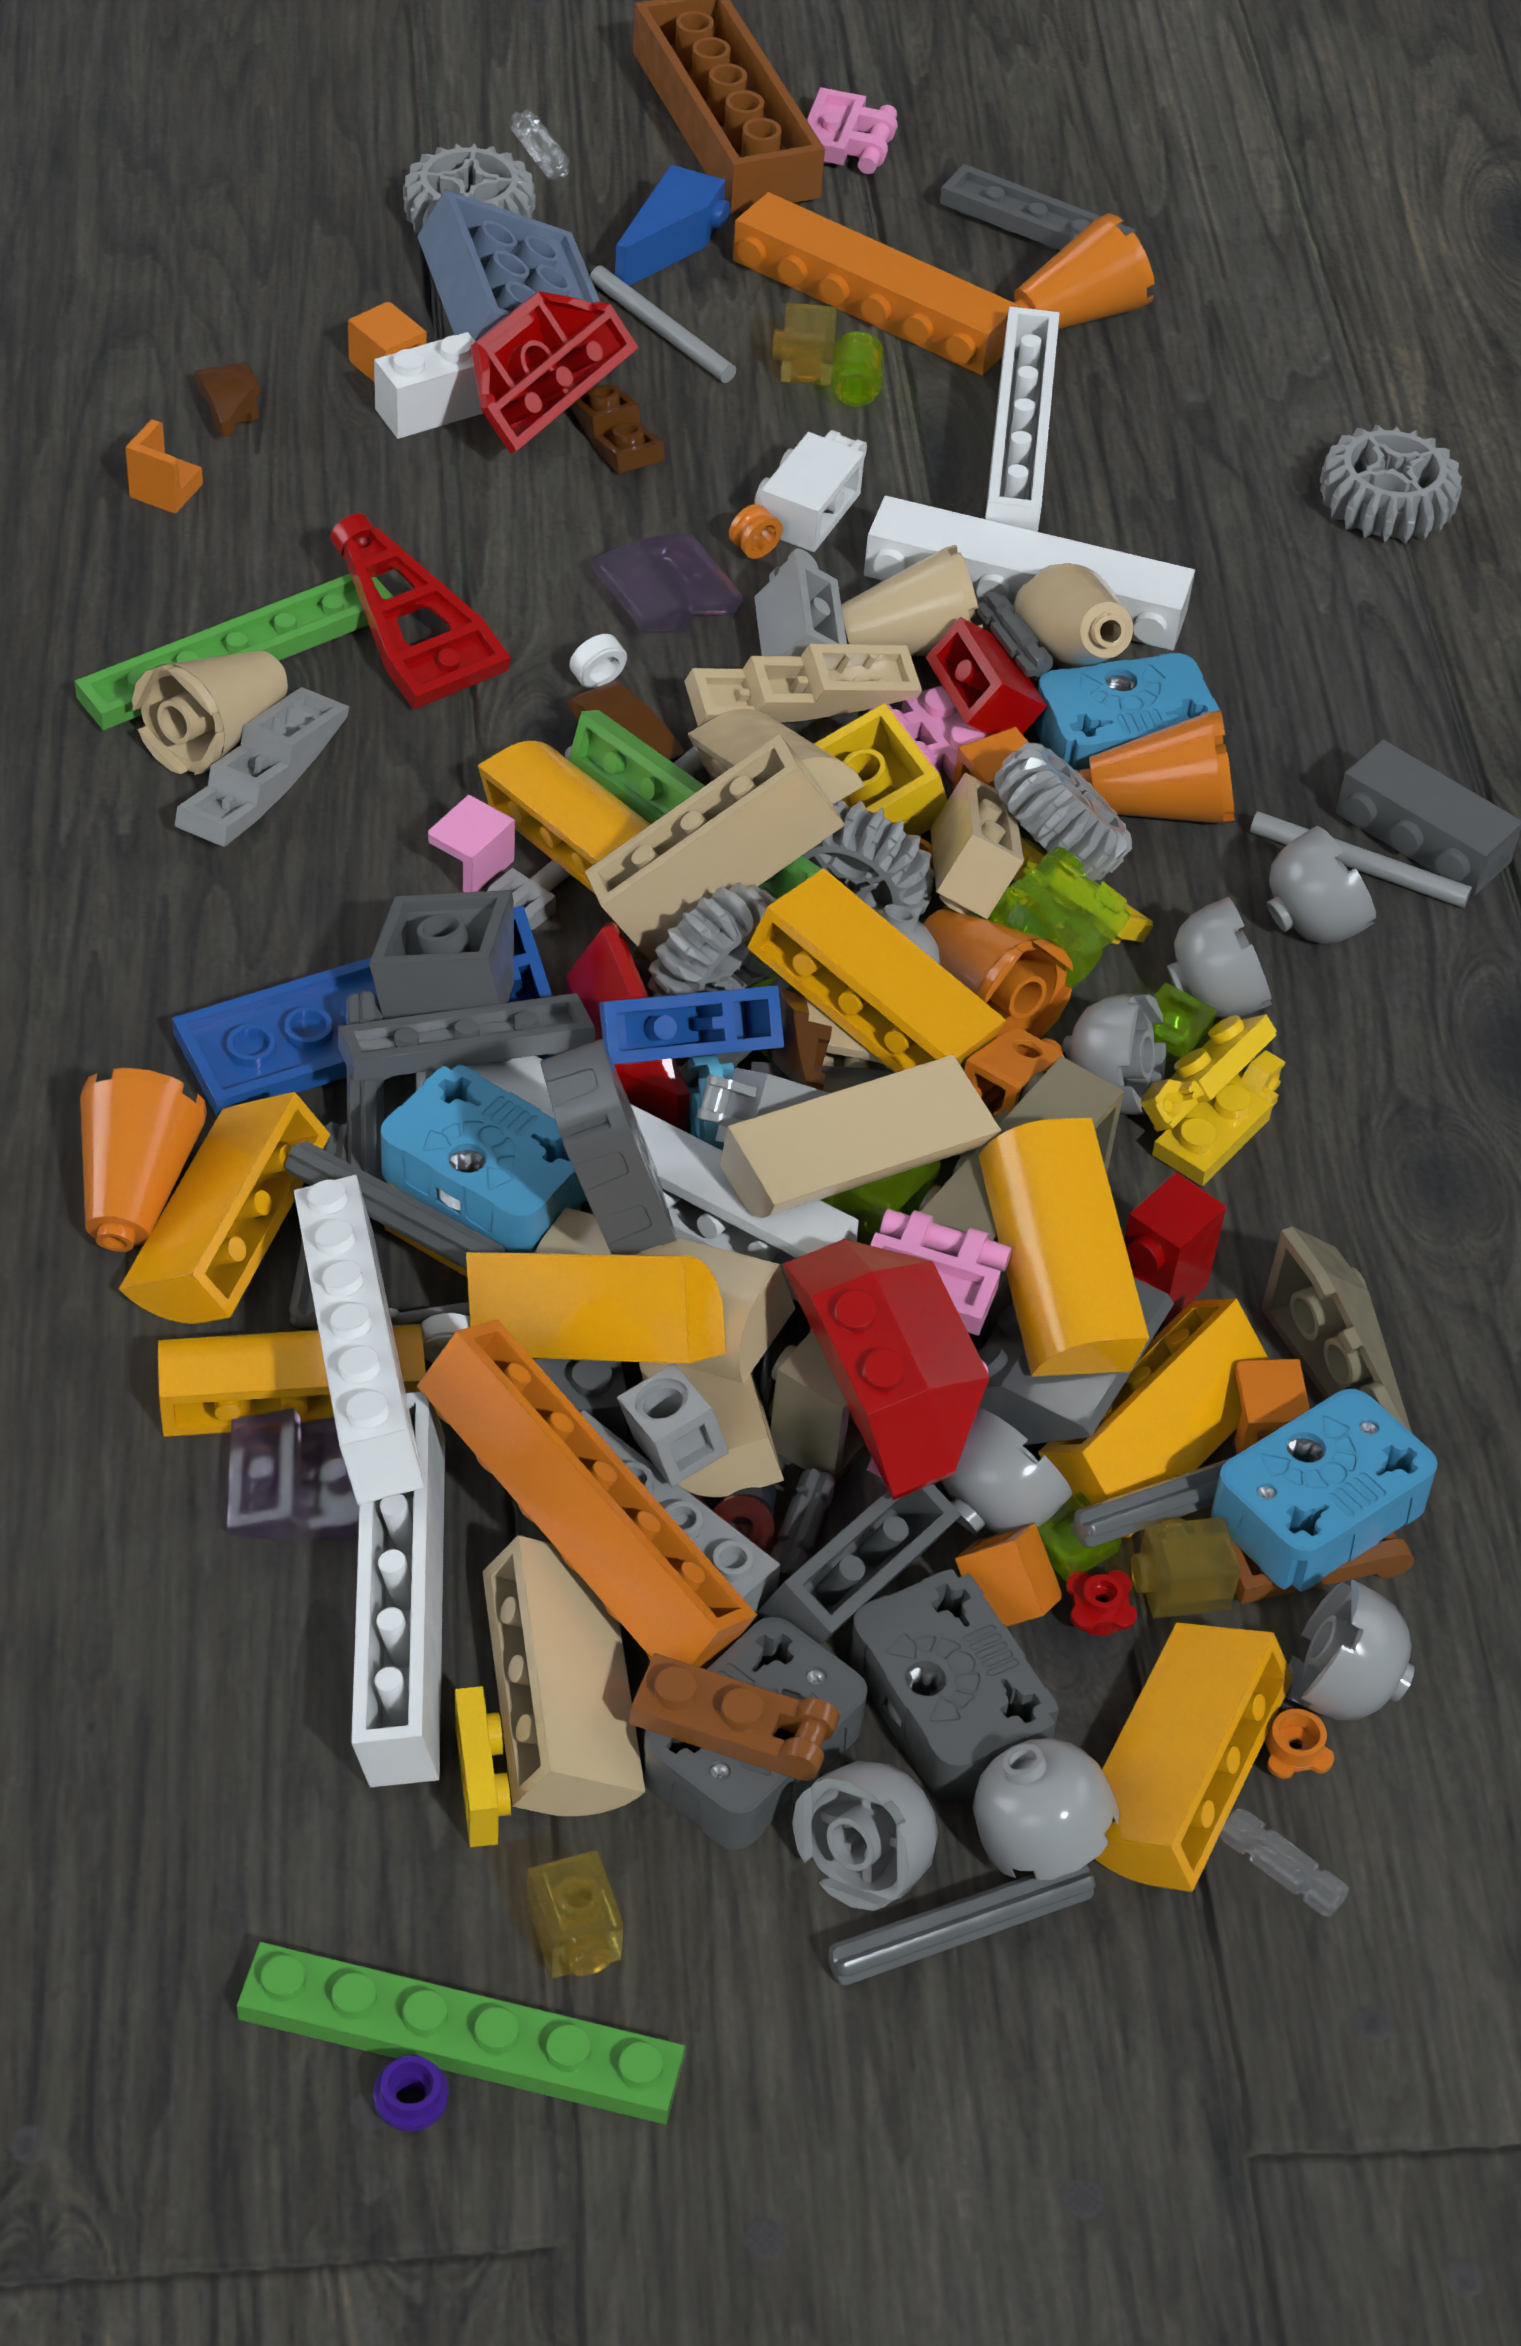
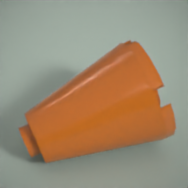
M1107 213L1095 219L1014 292L1015 302L1013 303L1018 304L1019 308L1060 312L1058 330L1143 308L1153 301L1154 295L1147 296V288L1155 284L1154 275L1149 259L1134 232L1124 235L1116 226L1123 222V220L1117 215Z
M1221 710L1209 711L1090 756V768L1079 770L1080 775L1087 782L1091 783L1093 788L1105 798V801L1117 812V815L1218 824L1235 823L1229 758L1226 746L1223 743L1225 730Z
M951 908L940 909L923 921L922 924L929 930L939 946L940 965L1006 1019L1003 1027L993 1040L1012 1027L1021 1028L1033 1036L1041 1038L1058 1021L1070 999L1072 988L1065 982L1067 968L1073 971V963L1063 948L1050 940L968 913H959Z
M117 1068L113 1069L112 1077L109 1080L96 1082L97 1073L89 1076L82 1087L80 1096L85 1228L102 1248L115 1252H127L132 1250L134 1246L144 1244L149 1238L204 1126L207 1111L204 1099L197 1094L195 1103L189 1097L182 1094L184 1083L174 1077L151 1070Z

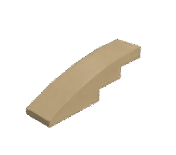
M809 643L801 657L751 656L743 669L692 668L684 681L698 727L722 713L736 709L756 710L767 714L780 723L863 711L878 707L883 703L888 705L917 698L922 692L907 645Z

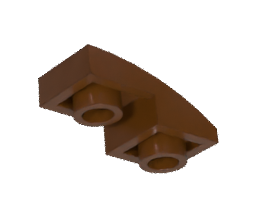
M596 386L590 389L588 394L582 395L571 405L576 419L592 445L618 474L665 461L664 442L641 424L639 404L617 386Z
M615 680L575 696L568 702V706L578 721L581 711L599 710L672 763L685 754V751L656 714L639 697Z

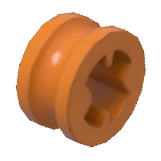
M753 504L744 508L735 517L729 529V539L735 546L740 547L747 557L752 559L761 558L771 552L779 542L783 532L782 524L775 516L770 515L763 505Z

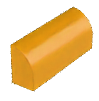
M539 741L519 742L477 765L489 806L515 819V830L594 894L595 892L585 871L651 825L546 743Z
M824 868L767 906L747 946L752 953L895 1073L950 1055L955 1056L964 1071L966 1060L992 1042L1006 1022L1005 1018Z
M296 1092L222 1109L119 1287V1290L131 1301L152 1314L180 1323L197 1324L231 1317L295 1201L294 1190L302 1188L305 1183L290 1175L285 1169L290 1149L294 1144H300L302 1141H308L323 1149L330 1137V1133Z
M1092 1118L1045 1119L1022 1124L1007 1130L991 1140L982 1149L978 1158L998 1241L1001 1244L1012 1247L1006 1274L1031 1377L1131 1372L1149 1340V1334Z
M466 1252L470 1327L498 1319L531 1358L690 1364L726 1354L724 1311L720 1289L709 1267L696 1257Z
M1237 1298L1192 1300L1149 1343L1091 1437L1048 1442L1038 1452L1041 1458L1045 1455L1068 1482L1073 1492L1068 1502L1076 1510L1196 1470L1238 1427L1242 1407L1235 1376L1237 1363L1241 1360L1270 1359ZM1134 1533L1129 1534V1535H1126V1536H1123V1537L1130 1538Z
M392 1325L405 1392H420L417 1385L426 1374L421 1325ZM319 1330L158 1340L159 1401L163 1437L336 1426Z
M1176 1622L1102 1769L1115 1795L1120 1816L1118 1825L1112 1819L1111 1826L1105 1832L1109 1844L1101 1855L1095 1858L1097 1862L1109 1870L1138 1883L1193 1892L1294 1679L1273 1632Z

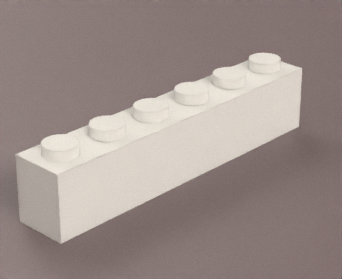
M1009 306L985 519L1038 532L1060 312Z
M884 496L868 533L864 576L885 581L941 549L957 545L958 553L961 552L967 566L977 603L985 600L986 594L997 592L999 595L1005 596L1014 606L1018 591L1025 583L1028 584L1034 576L1040 573V570L1048 565L1063 563L1078 564L1098 573L1128 611L1133 622L1131 641L1174 651L1188 610L1195 569Z
M357 1174L336 1180H323L312 1186L294 1190L339 1446L357 1504L360 1505L425 1488L374 1234Z
M421 1391L406 1393L425 1488L360 1504L351 1744L370 1788L439 1780L445 1435L434 1406Z

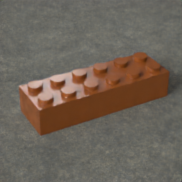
M650 0L635 3L633 53L705 173L726 180L724 200L730 202V214L744 213L768 192L794 204L821 198L825 148L730 0Z

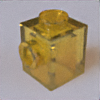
M786 303L784 330L774 329L772 360L782 361L781 382L831 386L837 307Z
M1224 1517L1190 1521L1175 1518L1145 1527L1140 1553L1133 1554L1131 1558V1574L1136 1592L1138 1594L1146 1593L1153 1619L1231 1609L1241 1571Z
M598 1850L528 1868L527 1907L551 1978L570 1973L577 1976L591 1975L605 1969L611 1962L621 1960L623 1921Z

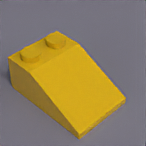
M886 703L814 743L852 768L865 784V786L841 800L850 808L861 800L867 811L873 813L883 808L884 817L891 822L904 820L903 831L907 835L919 836L928 831L948 801L940 775Z

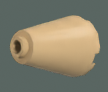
M957 545L941 549L842 603L847 644L907 645L911 657L927 656L960 617L972 623V620L976 619L975 609L978 608L967 566L961 552L958 553Z
M1072 563L1048 565L1040 570V573L1034 576L1028 584L1025 583L1017 593L1013 606L1014 614L1018 613L1038 638L1040 642L1039 647L1044 646L1051 655L1053 666L1048 671L1095 665L1122 653L1132 639L1133 622L1130 614L1107 582L1098 573L1085 566Z
M262 650L156 666L146 671L136 682L132 698L133 711L141 708L145 726L138 729L142 741L154 758L170 771L178 774L190 771L195 772L194 775L204 773L210 770V765L224 757L241 741L244 724L285 698L288 689L287 676L282 664L273 655Z

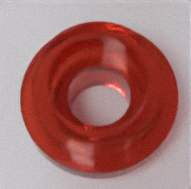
M733 1495L720 1501L712 1510L728 1524L739 1516L749 1518L753 1522V1528L746 1538L764 1552L771 1545L775 1530L774 1521L769 1509L760 1500L747 1495Z

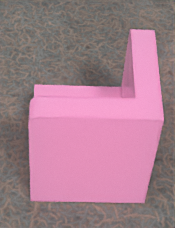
M467 795L428 831V842L463 862V892H481L514 861L515 819L475 797Z

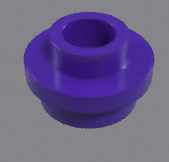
M400 2057L386 2066L378 2075L373 2090L374 2105L380 2118L395 2129L402 2131L425 2129L437 2122L446 2110L449 2099L446 2077L435 2064L423 2057ZM416 2090L423 2094L424 2099L418 2103L407 2104L400 2102L398 2097L405 2091Z

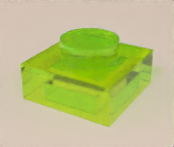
M1165 982L1153 996L1157 1000L1162 1012L1164 1023L1152 1024L1154 1042H1166V1051L1182 1058L1192 1051L1212 1027L1217 1009Z
M1081 1492L1071 1496L1054 1516L1037 1527L1052 1567L1066 1582L1072 1573L1077 1571L1086 1572L1118 1553L1122 1539L1120 1537L1090 1548L1081 1546L1078 1537L1072 1534L1070 1523L1074 1520L1075 1512L1078 1509L1092 1505Z

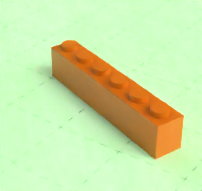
M770 192L766 193L735 220L733 261L980 375L986 373L1002 357L1009 306L1019 307L1018 304Z
M498 1319L455 1332L417 1385L420 1391L432 1403L437 1415L444 1422L451 1425L476 1454L480 1465L495 1476L518 1503L523 1515L539 1527L561 1553L564 1562L577 1572L602 1600L607 1612L620 1622L645 1650L650 1661L654 1653L707 1670L736 1642L757 1616L755 1611Z

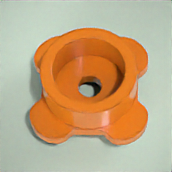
M1303 1709L1283 1711L1274 1719L1264 1740L1270 1755L1267 1768L1274 1776L1288 1779L1295 1772L1312 1770L1322 1774L1331 1769L1334 1762V1753L1325 1747L1327 1731L1322 1720L1317 1715ZM1289 1743H1296L1302 1747L1300 1749H1293Z

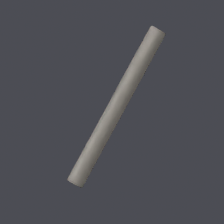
M600 265L594 268L590 279L595 286L721 382L727 383L733 379L736 374V367L604 266Z
M1257 811L1250 828V833L1288 845L1310 829ZM1335 839L1344 850V853L1337 856L1344 866L1352 869L1356 868L1357 871L1465 908L1472 890L1471 886Z

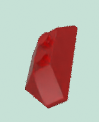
M538 291L471 344L481 410L510 454L524 446L639 347L611 304L597 301L590 303L575 297Z
M615 921L608 922L603 926L566 976V994L577 993L595 1026L594 1041L603 1038L599 1002L649 998L621 932L622 930ZM675 1058L614 1064L631 1105L687 1133L690 1091L681 1075Z
M842 1239L784 1263L783 1270L892 1500L894 1501L955 1475L964 1446L987 1388L989 1375L934 1262Z

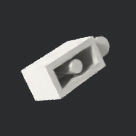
M468 332L448 336L442 340L411 349H403L397 353L374 359L375 410L397 439L483 414L471 344L475 340Z
M831 430L825 438L807 432L795 449L789 448L785 452L778 470L771 478L766 477L762 480L755 496V504L763 505L770 515L775 516L781 522L783 532L780 540L812 552L817 550L861 493L863 464L867 451L866 442L858 439L856 441L834 430Z

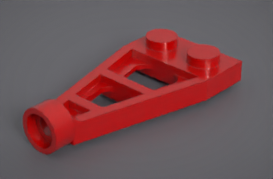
M362 513L352 514L342 519L333 528L330 540L346 561L385 670L414 710L509 670L511 657L483 618L379 528L375 529L366 515ZM391 570H396L413 589L384 600L372 578ZM426 608L448 625L450 631L411 646L404 640L397 618Z

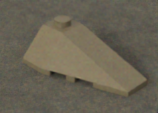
M1293 1226L1281 1230L1261 1307L1262 1312L1294 1357L1300 1359L1302 1368L1325 1400L1345 1389L1363 1391L1370 1395L1412 1433L1363 1276L1356 1268L1349 1266L1335 1246Z

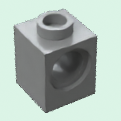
M675 1363L617 1397L634 1441L671 1487L729 1453L713 1408Z

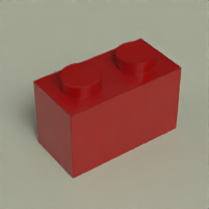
M962 617L954 623L925 657L965 723L989 736L1014 727L1023 735L1047 707L1030 678L1024 676L1015 663L1016 657L1011 659L992 633Z
M1177 1172L1129 1214L1124 1237L1133 1277L1167 1293L1174 1302V1305L1162 1322L1161 1328L1208 1286L1227 1208L1226 1205Z

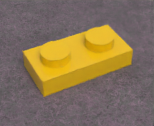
M483 1686L455 1689V1731L470 1847L498 1845V1819L500 1816L511 1815L507 1773L494 1774L492 1760L494 1755H503L499 1712L486 1714Z

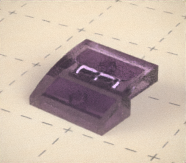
M692 533L661 535L634 541L595 557L591 565L594 572L642 632H686L694 614L737 615L744 596Z
M290 1408L232 1419L227 1529L232 1536L275 1541L330 1540L359 1536L360 1505L357 1504L339 1446L334 1417L303 1423L296 1409Z

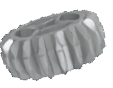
M455 143L454 148L450 150L437 147L435 155L422 154L420 162L411 164L410 173L405 176V184L403 185L404 211L407 215V221L413 223L415 233H420L445 189L533 219L536 194H534L532 174L525 171L524 162L513 161L511 153H496L495 146H491L488 149H480L474 143L470 148H462Z
M1375 425L1371 432L1362 428H1356L1353 436L1341 435L1339 443L1332 445L1330 452L1326 455L1320 476V491L1323 495V505L1331 508V518L1345 520L1346 530L1356 528L1362 530L1364 538L1373 534L1381 536L1384 543L1389 537L1398 538L1405 544L1411 536L1425 540L1429 532L1440 533L1443 525L1446 522H1450L1452 514L1456 512L1462 490V485L1460 484L1462 476L1458 472L1459 463L1450 459L1449 449L1436 448L1435 438L1422 439L1418 437L1417 430L1405 433L1401 432L1397 425L1393 430H1384L1379 425Z
M1026 742L1018 751L1014 750L1002 762L1003 766L995 774L994 779L995 788L999 792L1000 799L1008 806V811L1018 819L1020 826L1024 827L1033 836L1034 840L1047 850L1049 855L1052 854L1064 867H1069L1076 875L1091 881L1101 880L1109 871L1112 873L1124 861L1123 857L1132 849L1131 834L1127 830L1126 824L1119 819L1117 812L1093 788L1092 784L1080 775L1078 770H1074L1051 749L1033 742Z
M843 800L833 804L845 826L803 854V856L821 869L827 870L871 908H885L886 905L896 904L912 910L919 919L931 900L930 894L933 890V879L936 873L929 865L931 854L919 849L920 836L907 835L903 831L904 820L891 822L884 817L883 808L876 813L867 811L861 800L851 808Z
M740 882L731 886L729 890L721 886L715 891L711 899L701 897L694 910L690 913L683 912L682 921L675 928L667 930L670 935L665 943L657 946L655 950L659 958L651 963L648 969L652 977L647 986L654 994L653 997L744 989L770 977L779 976L747 948L767 906L777 899L766 890H761L755 884L746 887Z

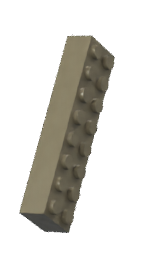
M1061 1056L1044 1075L1039 1072L1036 1073L1026 1085L1020 1102L1011 1112L1006 1109L1002 1110L995 1118V1121L1001 1129L1000 1134L1014 1127L1038 1120L1092 1118L1107 1173L1124 1090ZM984 1145L964 1152L954 1168L953 1176L943 1187L939 1185L933 1186L925 1195L918 1211L932 1215L933 1223L965 1233L968 1232L970 1227L989 1233V1240L999 1243L978 1158L980 1152L986 1146ZM1006 1270L1000 1273L998 1288L991 1305L1009 1285ZM810 1328L808 1336L799 1346L789 1345L781 1353L773 1367L772 1379L776 1380L775 1393L767 1415L772 1419L770 1432L776 1453L804 1470L815 1468L820 1472H829L837 1483L865 1451L867 1445Z

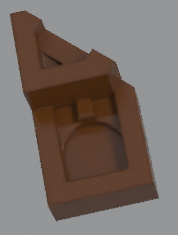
M246 362L195 371L198 391L210 404L213 426L223 437L236 433L235 424L253 422L259 418L257 397L260 396L259 383Z
M781 989L779 999L784 1047L767 1049L779 1069L791 1080L823 1090L826 1074L822 1072V1065L831 1039L832 1026L808 1021L809 1010L805 996L801 993Z

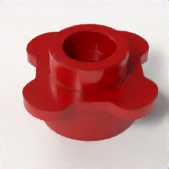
M1113 1570L1108 1575L1097 1574L1094 1576H1090L1083 1571L1072 1573L1066 1583V1590L1073 1596L1074 1600L1070 1615L1072 1623L1077 1628L1096 1636H1106L1115 1633L1119 1629L1125 1630L1132 1627L1136 1622L1137 1611L1130 1605L1128 1593L1132 1589L1131 1578L1126 1573L1118 1570ZM1103 1597L1106 1598L1108 1602H1100L1096 1600V1598Z

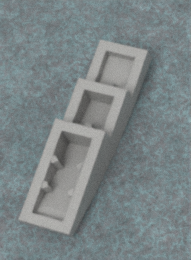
M300 687L244 724L241 745L210 765L208 786L177 806L175 827L225 847L263 816L292 787L318 757L348 717L349 706Z

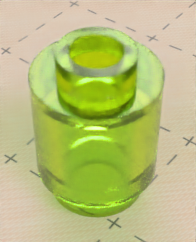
M851 332L840 337L834 345L831 384L838 398L846 405L853 407L865 406L871 403L881 391L884 349L881 342L875 336L866 332Z

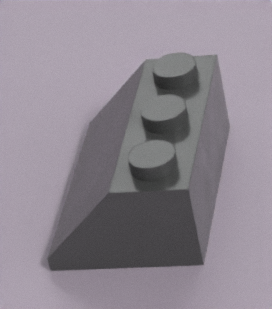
M1134 1278L1149 1340L1134 1367L1174 1305V1302L1167 1293ZM1012 1302L1011 1305L1001 1312L997 1319L998 1325L983 1348L977 1351L981 1360L987 1365L989 1382L979 1408L998 1416L1028 1439L1024 1445L1091 1437L1131 1372L1031 1377L1014 1303Z

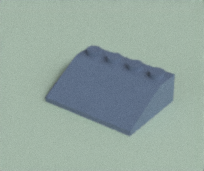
M445 189L417 236L454 335L468 332L475 341L478 340L538 291L575 297L590 303L600 302L572 232Z

